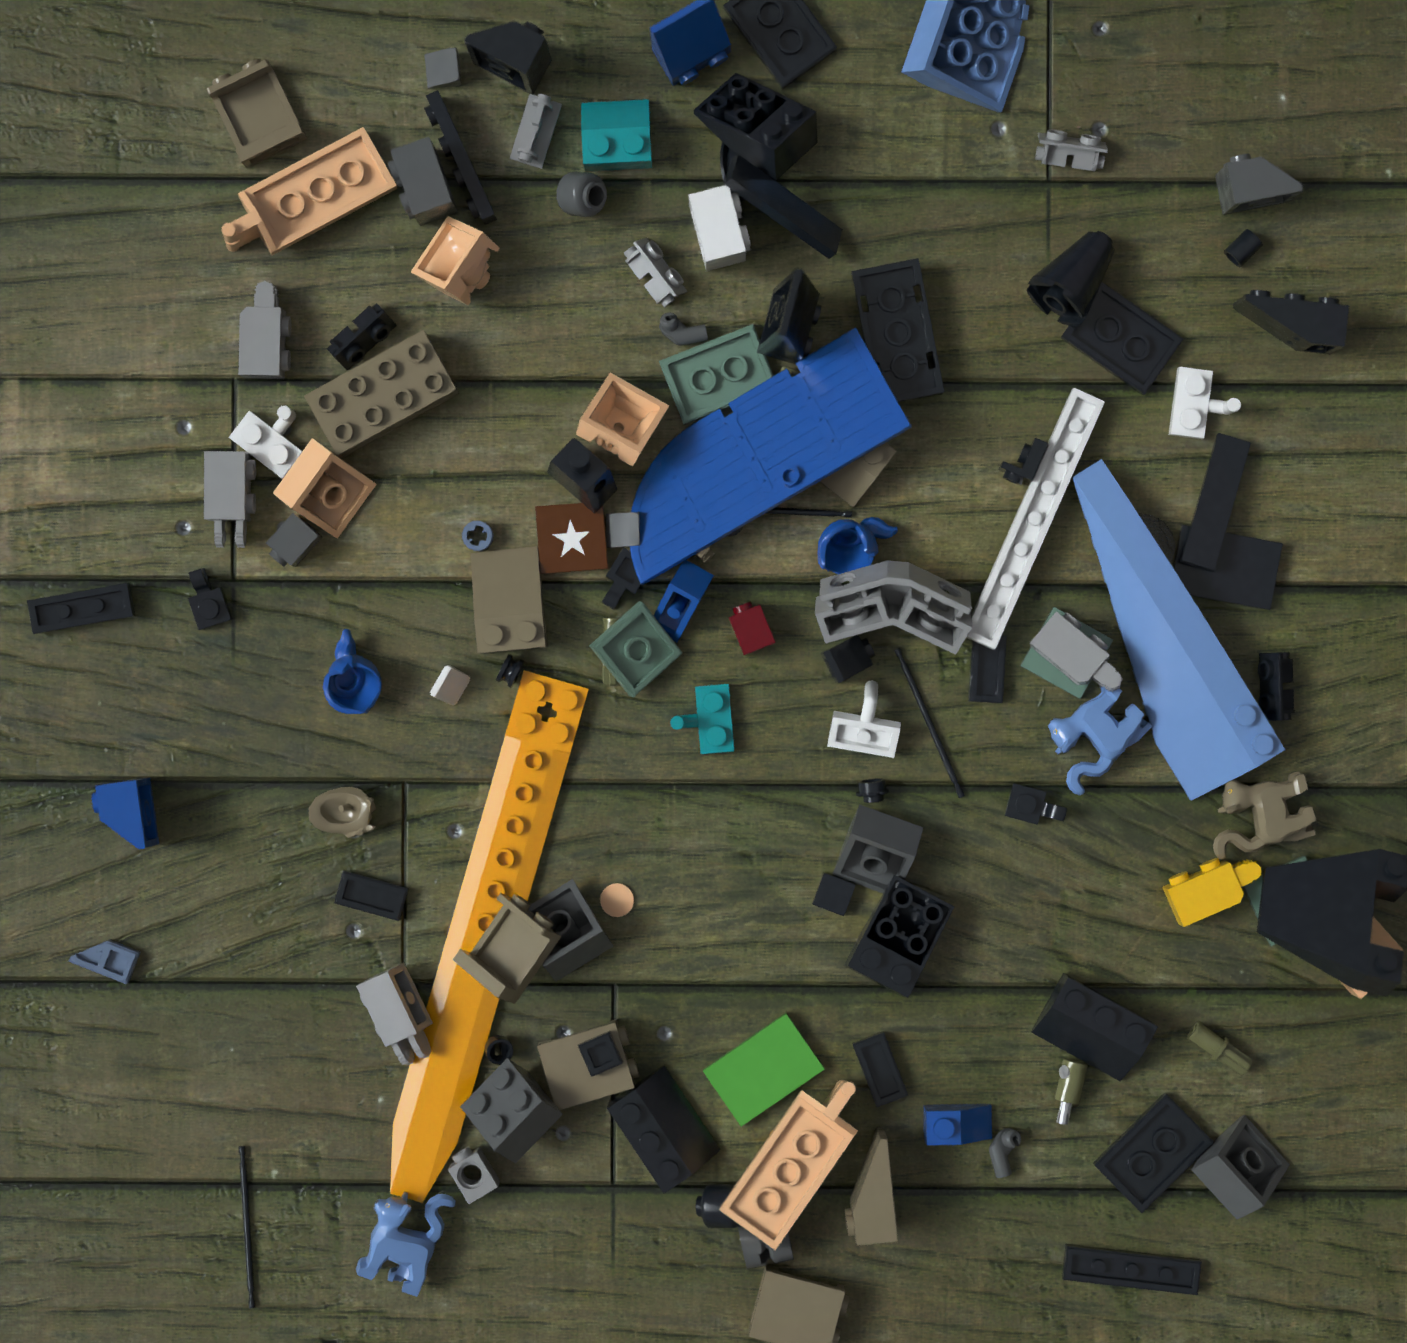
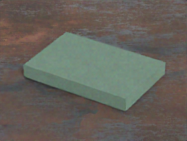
M753 324L659 361L683 425L703 418L719 408L723 410L730 407L729 402L774 376L766 356L757 353L760 340Z

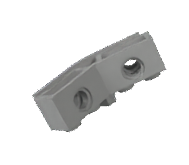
M884 561L820 579V596L816 597L815 615L825 644L895 625L956 655L972 629L970 592L909 562ZM849 581L848 584L842 586L841 583Z

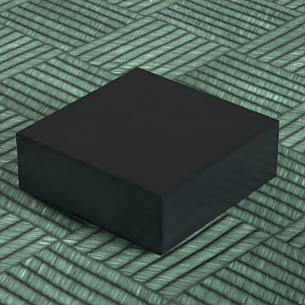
M824 872L812 905L844 916L856 884Z
M610 1031L578 1044L591 1077L623 1064Z

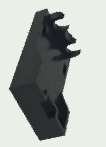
M919 258L851 271L864 342L875 362L879 363L880 371L898 403L943 394L944 387ZM919 285L922 301L916 303L913 286ZM866 296L869 312H863L860 297ZM931 352L934 368L929 370L926 353Z

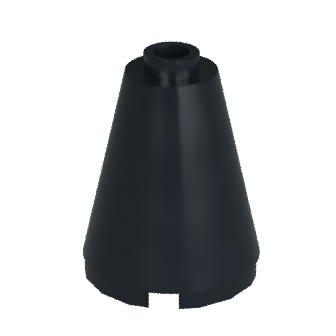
M1101 231L1087 232L1030 279L1029 287L1027 288V293L1034 304L1047 315L1050 311L1058 314L1060 317L1057 321L1061 324L1071 327L1080 326L1088 316L1115 250L1112 245V239Z

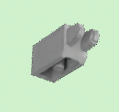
M264 280L255 286L254 307H246L240 313L238 375L243 378L285 379V371H289L291 365L290 350H285L286 337L291 336V317L286 316V311L279 307V290L276 289L277 287Z
M1056 611L1030 642L1031 648L1076 685H1088L1093 680L1101 687H1105V690H1108V692L1120 689L1122 682L1121 674H1119V671L1116 672V669L1107 662L1110 657L1106 652L1108 646L1094 634L1088 638L1079 630L1082 626L1081 623L1067 612L1064 616H1061Z

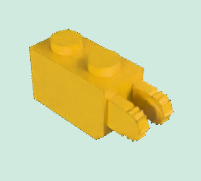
M1214 858L1199 865L1201 870L1189 875L1185 871L1168 879L1170 884L1162 888L1178 924L1186 927L1239 904L1244 895L1241 887L1252 883L1253 880L1257 881V878L1262 875V867L1256 861L1253 862L1248 859L1231 865L1228 861L1223 860L1220 862L1219 858Z

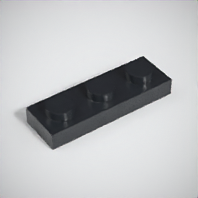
M130 583L27 601L33 634L136 616Z

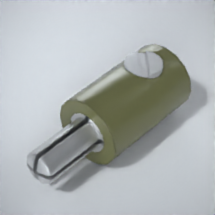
M1063 1058L1059 1069V1079L1055 1093V1099L1061 1101L1057 1116V1123L1061 1125L1068 1124L1072 1104H1080L1088 1067L1087 1063Z

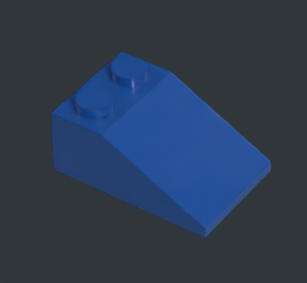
M697 0L650 27L652 51L672 86L679 82L681 85H686L699 76V70L708 65L711 68H715L729 58L727 54L731 52V43L714 0Z

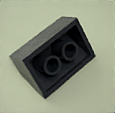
M512 21L467 35L464 40L473 64L532 95L535 93L552 61L546 37L542 36L544 31L527 21L524 25Z
M1063 973L1031 1033L1121 1081L1142 1057L1158 1026L1145 1017Z
M665 1065L636 1083L635 1088L624 1091L608 1102V1111L663 1193H666L693 1175L721 1150Z

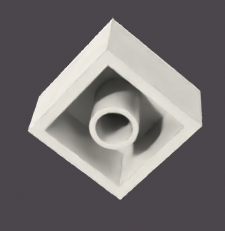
M726 185L689 194V207L706 271L744 262L746 252L750 251L751 243L746 225L739 226L738 219L742 218V209L738 194L736 192L731 193L730 188Z

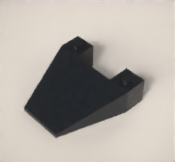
M1376 849L1266 867L1263 874L1257 933L1352 989L1387 996L1401 983L1404 951L1370 943L1375 898L1395 902L1407 891V856Z

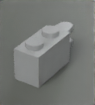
M204 451V520L214 521V541L216 547H224L226 521H236L235 542L237 548H245L247 521H250V514H255L256 496L254 493H251V480L256 479V461L251 460V454L245 451Z
M404 962L356 985L360 993V999L375 1024L376 1033L382 1039L385 1047L392 1046L402 1065L408 1066L412 1064L415 1059L414 1053L423 1059L430 1056L431 1047L423 1029L433 1024Z

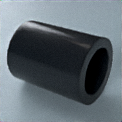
M1245 229L1224 250V253L1234 265L1241 268L1263 244L1252 231Z

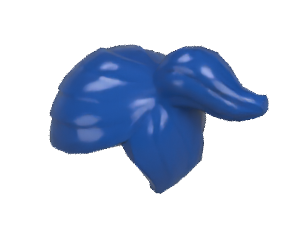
M878 517L866 518L860 524L850 519L837 520L823 531L818 541V564L822 569L836 574L869 566L875 559V555L878 554V544L875 538H890L898 532L897 527L887 525Z
M344 629L336 645V660L332 663L329 672L324 677V695L329 705L338 712L345 714H367L379 698L382 690V678L372 661L363 656L356 655V645L350 629Z

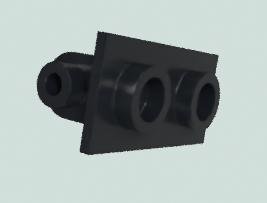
M377 303L373 307L367 306L352 321L359 328L355 334L346 326L329 341L331 345L327 350L347 371L353 365L361 362L365 354L378 342L385 340L397 326Z
M1290 652L1259 653L1257 670L1260 678V697L1258 705L1268 721L1292 720L1291 713H1295L1294 689L1283 690V683H1293V659H1290Z

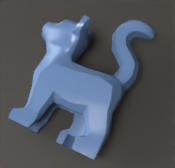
M1100 686L1101 693L1097 697L1081 704L1071 717L1063 719L1053 718L1048 724L1051 739L1058 747L1055 751L1057 754L1069 751L1076 745L1080 736L1084 734L1100 755L1097 763L1080 762L1070 768L1067 773L1066 783L1074 794L1082 795L1085 793V789L1080 783L1081 776L1100 777L1108 772L1113 762L1125 749L1138 742L1152 727L1149 722L1142 718L1144 713L1135 704H1131L1125 709V717L1121 721H1117L1108 712L1122 692L1120 689L1108 692V690H1105V687Z
M404 1192L401 1198L391 1196L387 1199L376 1200L374 1210L377 1213L378 1222L371 1233L368 1256L360 1258L357 1263V1275L372 1280L386 1260L392 1261L398 1265L397 1267L390 1268L388 1281L401 1282L403 1279L408 1280L404 1281L401 1289L402 1292L417 1297L426 1279L428 1263L433 1255L436 1242L441 1238L445 1226L438 1213V1209L441 1206H455V1200L447 1194H437L426 1203L425 1218L431 1227L427 1233L400 1226L411 1211V1206L407 1204V1192Z

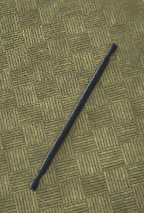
M775 507L767 512L768 514L843 516L845 518H852V511L837 512L835 510Z
M899 647L894 650L895 654L901 662L902 670L951 782L956 788L958 798L964 797V792L958 784L957 776Z
M238 1146L241 1161L240 1179L247 1288L249 1292L248 1303L249 1308H255L247 1166L245 1162L246 1150L245 1146Z

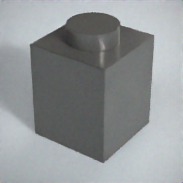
M292 513L266 544L272 548L269 555L280 565L285 567L288 563L291 566L297 567L323 536L298 514Z

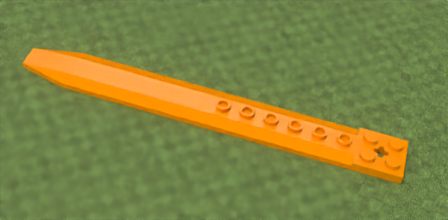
M523 671L426 1007L433 1024L423 1030L430 1044L431 1053L429 1057L424 1059L419 1058L414 1053L415 1059L409 1066L394 1118L390 1194L401 1197L404 1192H407L408 1199L423 1203L459 1141L466 1117L460 1106L473 1093L499 998L454 962L453 958L460 949L471 952L503 906L496 899L500 893L509 897L517 894L528 901L589 692L588 688L530 671ZM546 702L552 703V709L557 711L556 717H550L548 722L543 721L542 714L538 713L539 706L544 707Z

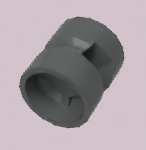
M738 1226L747 1270L766 1266L767 1261L770 1259L775 1263L794 1260L789 1232L778 1248L774 1250L744 1227Z

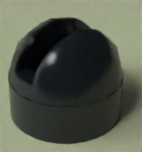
M495 1035L487 1040L485 1054L490 1062L501 1065L507 1058L511 1059L513 1046L506 1037ZM499 1043L500 1055H495L494 1044Z

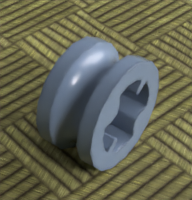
M472 521L464 527L462 540L469 549L483 551L492 544L493 531L485 522ZM477 526L484 528L482 533H487L486 541L481 540L479 546L473 545L472 542L474 540L469 539V532H475Z

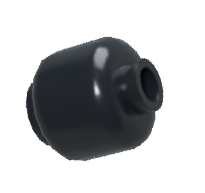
M734 1184L707 1185L702 1196L697 1197L696 1214L698 1217H702L704 1224L708 1228L732 1229L739 1226L737 1222L719 1210L734 1188Z

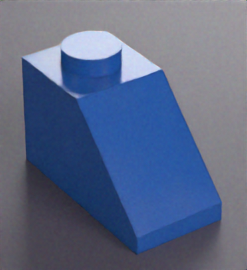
M687 560L683 561L653 615L675 642L679 641L714 577L713 574Z
M991 1104L923 1105L924 1140L927 1145H963L992 1139Z

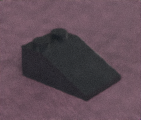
M796 268L774 288L757 353L791 364H796V362L803 359V356L807 357L813 343V338L809 337L811 325H816L818 322L821 305L817 304L820 294L804 270Z

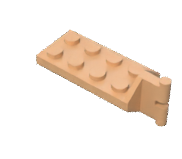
M362 127L238 193V197L247 214L222 226L226 247L229 251L235 252L241 246L260 237L271 255H274L396 190L397 184L365 128Z
M839 1080L823 1104L801 1090L719 1210L776 1250L858 1132L857 1129L838 1116L850 1097L855 1093L854 1084L845 1080Z

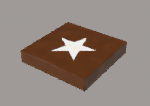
M583 503L535 506L540 574L608 569L604 506L595 514Z

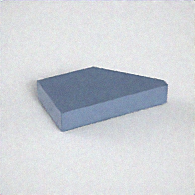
M107 940L71 956L68 962L128 984L141 952L113 940Z

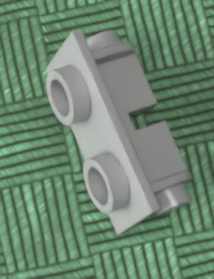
M529 94L510 155L511 160L542 169L562 107L561 103L551 101V97L544 94H538V96Z
M1055 129L1047 130V134L1038 133L1039 143L1044 144V147L1037 146L1035 160H1041V164L1065 167L1067 155H1073L1072 168L1094 172L1096 168L1103 169L1105 156L1099 155V153H1107L1108 148L1106 142H1101V137L1090 134H1082L1081 138L1067 137V132Z
M648 238L633 242L634 246L624 252V255L627 257L625 262L639 280L649 273L653 277L644 284V287L657 304L661 303L665 308L675 300L674 297L688 292L682 285L684 283L683 278L674 268H670L662 258L663 252L654 241H649Z

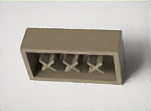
M422 330L304 395L334 452L343 459L457 396L460 392L428 334Z

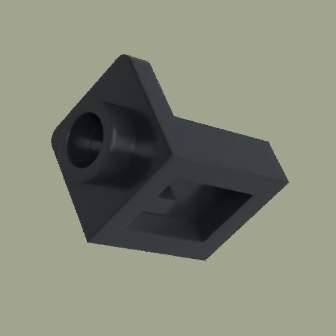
M1035 438L1031 445L1025 443L1017 462L1022 463L1021 468L1004 461L1000 464L998 470L1004 472L1003 478L1020 486L1023 481L1030 483L1048 443L1038 438Z

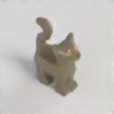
M1299 771L1293 772L1288 775L1287 781H1262L1251 786L1241 784L1236 779L1225 783V791L1222 794L1223 806L1217 809L1218 813L1239 814L1251 807L1256 836L1248 839L1239 831L1227 829L1219 833L1214 840L1213 849L1215 855L1219 859L1224 860L1226 858V845L1229 843H1233L1244 852H1257L1266 846L1280 843L1281 841H1299L1316 835L1315 830L1311 826V823L1316 821L1313 807L1309 805L1300 807L1298 813L1289 814L1286 804L1287 799L1299 795L1308 789L1304 774H1300Z

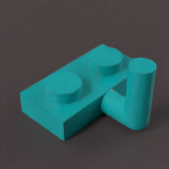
M729 684L695 687L697 714L676 715L670 721L671 727L676 730L698 727L701 754L733 752L734 741Z

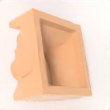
M447 216L411 270V273L442 293L469 305L471 302L470 293L475 288L481 289L485 287L490 279V273L487 271L489 268L487 261L490 258L489 249L498 252L500 248L482 231Z
M610 372L582 415L576 435L588 442L594 439L596 445L603 447L614 455L618 454V459L633 466L662 420L669 405Z

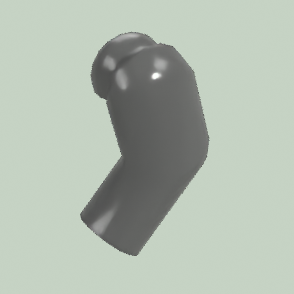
M669 312L661 316L659 328L662 334L675 345L683 346L708 341L705 324L687 327L677 319V315Z
M1005 1128L999 1131L989 1146L996 1178L1012 1174L1008 1155L1015 1146H1019L1021 1143V1135L1017 1130Z

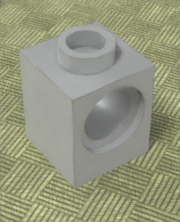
M468 1146L452 1156L454 1162L450 1164L448 1171L468 1204L499 1186L500 1179L480 1146L474 1150H471ZM476 1165L481 1170V1177L477 1180L467 1178L464 1174V1167Z

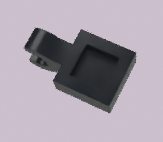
M624 547L606 575L614 583L605 595L602 603L614 610L625 590L635 595L641 585L633 566L631 553Z
M205 568L189 572L191 583L197 595L188 598L198 630L232 620L233 618L222 587L212 590Z
M1013 783L1004 816L1038 825L1040 815L1064 822L1067 808L1044 802L1047 793L1045 791Z

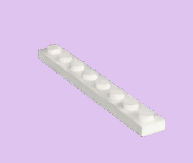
M1076 388L1071 390L1039 466L1029 484L971 615L972 629L966 638L992 650L996 649L1105 401Z

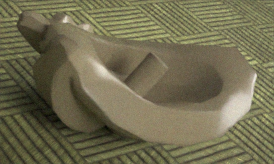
M340 787L326 791L317 796L309 806V821L315 828L324 832L344 834L347 838L361 836L376 827L369 823L372 819L371 813L376 810L374 799L372 797L369 798L361 789L354 787Z

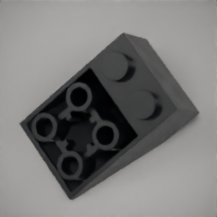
M738 73L731 76L694 109V114L736 155H741L775 181L818 143L816 111Z
M1250 290V294L1244 295L1233 303L1234 310L1295 351L1330 355L1345 347L1349 305H1340L1339 299L1321 297L1318 299V302L1305 301V295L1284 294V298L1271 297L1270 291Z
M893 875L861 931L844 966L902 997L909 998L954 906Z

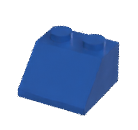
M150 777L95 786L96 792L92 793L93 810L95 813H99V818L104 824L137 849H145L159 844Z

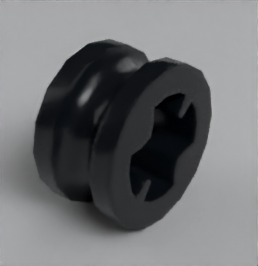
M508 654L496 681H506L507 686L512 688L525 661L521 659L515 661L513 655Z

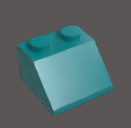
M649 99L581 103L582 153L585 171L652 168Z

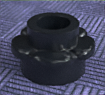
M883 778L866 779L858 782L859 791L856 792V795L858 797L863 796L865 803L880 802L884 800L883 795L889 793V789L886 788L885 779Z

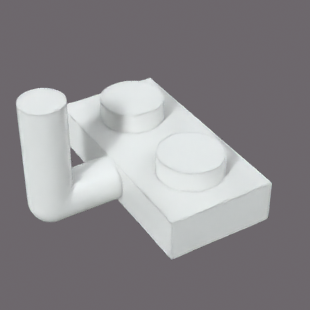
M1178 367L1168 435L1204 439L1208 412L1229 415L1238 411L1241 403L1237 398H1231L1227 401L1210 399L1213 371Z
M287 406L279 407L277 410L279 418L272 427L254 413L248 411L229 438L283 479L302 453V450L283 437V434L296 418L295 411Z
M870 680L865 684L861 715L839 711L833 712L828 747L891 758L895 757L901 722L874 718L878 702L877 682Z

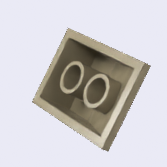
M538 546L471 553L474 622L478 654L548 647Z
M883 1127L876 1128L850 1196L851 1208L844 1209L848 1236L855 1237L856 1246L898 1242L888 1141Z

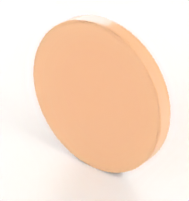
M611 884L601 894V907L610 916H624L633 907V893L624 884Z

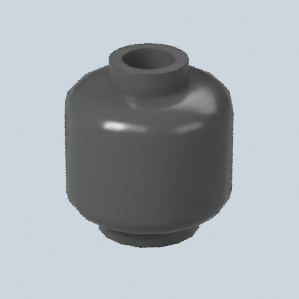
M577 171L569 172L559 181L557 201L563 212L571 216L593 217L605 205L607 190L599 176L593 173Z

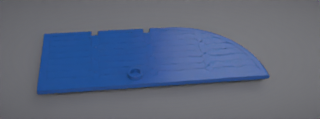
M856 327L796 362L800 371L799 374L792 377L790 371L786 368L729 402V406L733 411L730 415L725 417L720 408L683 430L660 451L641 480L631 512H639L640 546H630V553L641 585L646 584L912 427Z

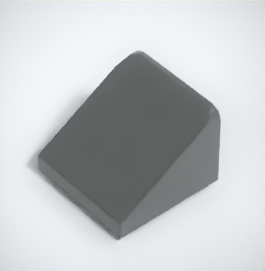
M457 47L424 54L428 89L462 86Z
M639 512L606 514L607 548L640 546Z

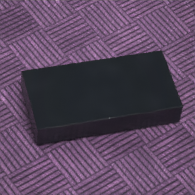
M1001 635L995 650L972 640L968 701L1003 703L1007 636Z
M343 870L334 903L400 921L409 888Z
M884 1031L852 1043L876 1107L908 1096Z

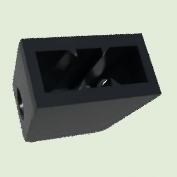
M575 438L571 439L549 464L547 473L594 514L618 490L609 467ZM600 483L601 486L596 491H594L596 485Z

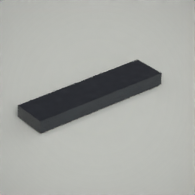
M738 154L731 159L724 185L826 258L830 259L837 254L842 228Z
M1221 433L1216 435L1180 563L1210 572L1215 570L1251 442Z
M1065 1244L1062 1279L1198 1295L1202 1261L1194 1258Z

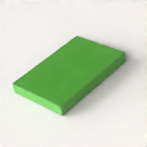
M784 1013L704 1068L703 1072L742 1127L825 1070V1068L788 1014Z

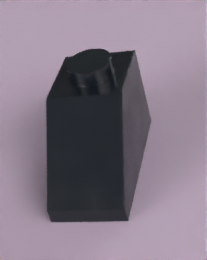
M855 635L821 653L835 683L838 684L872 666L873 663L870 658L876 656L868 639L864 638L861 640L859 635Z

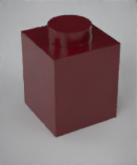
M750 601L732 609L734 615L728 618L743 655L775 643L760 605L753 607Z

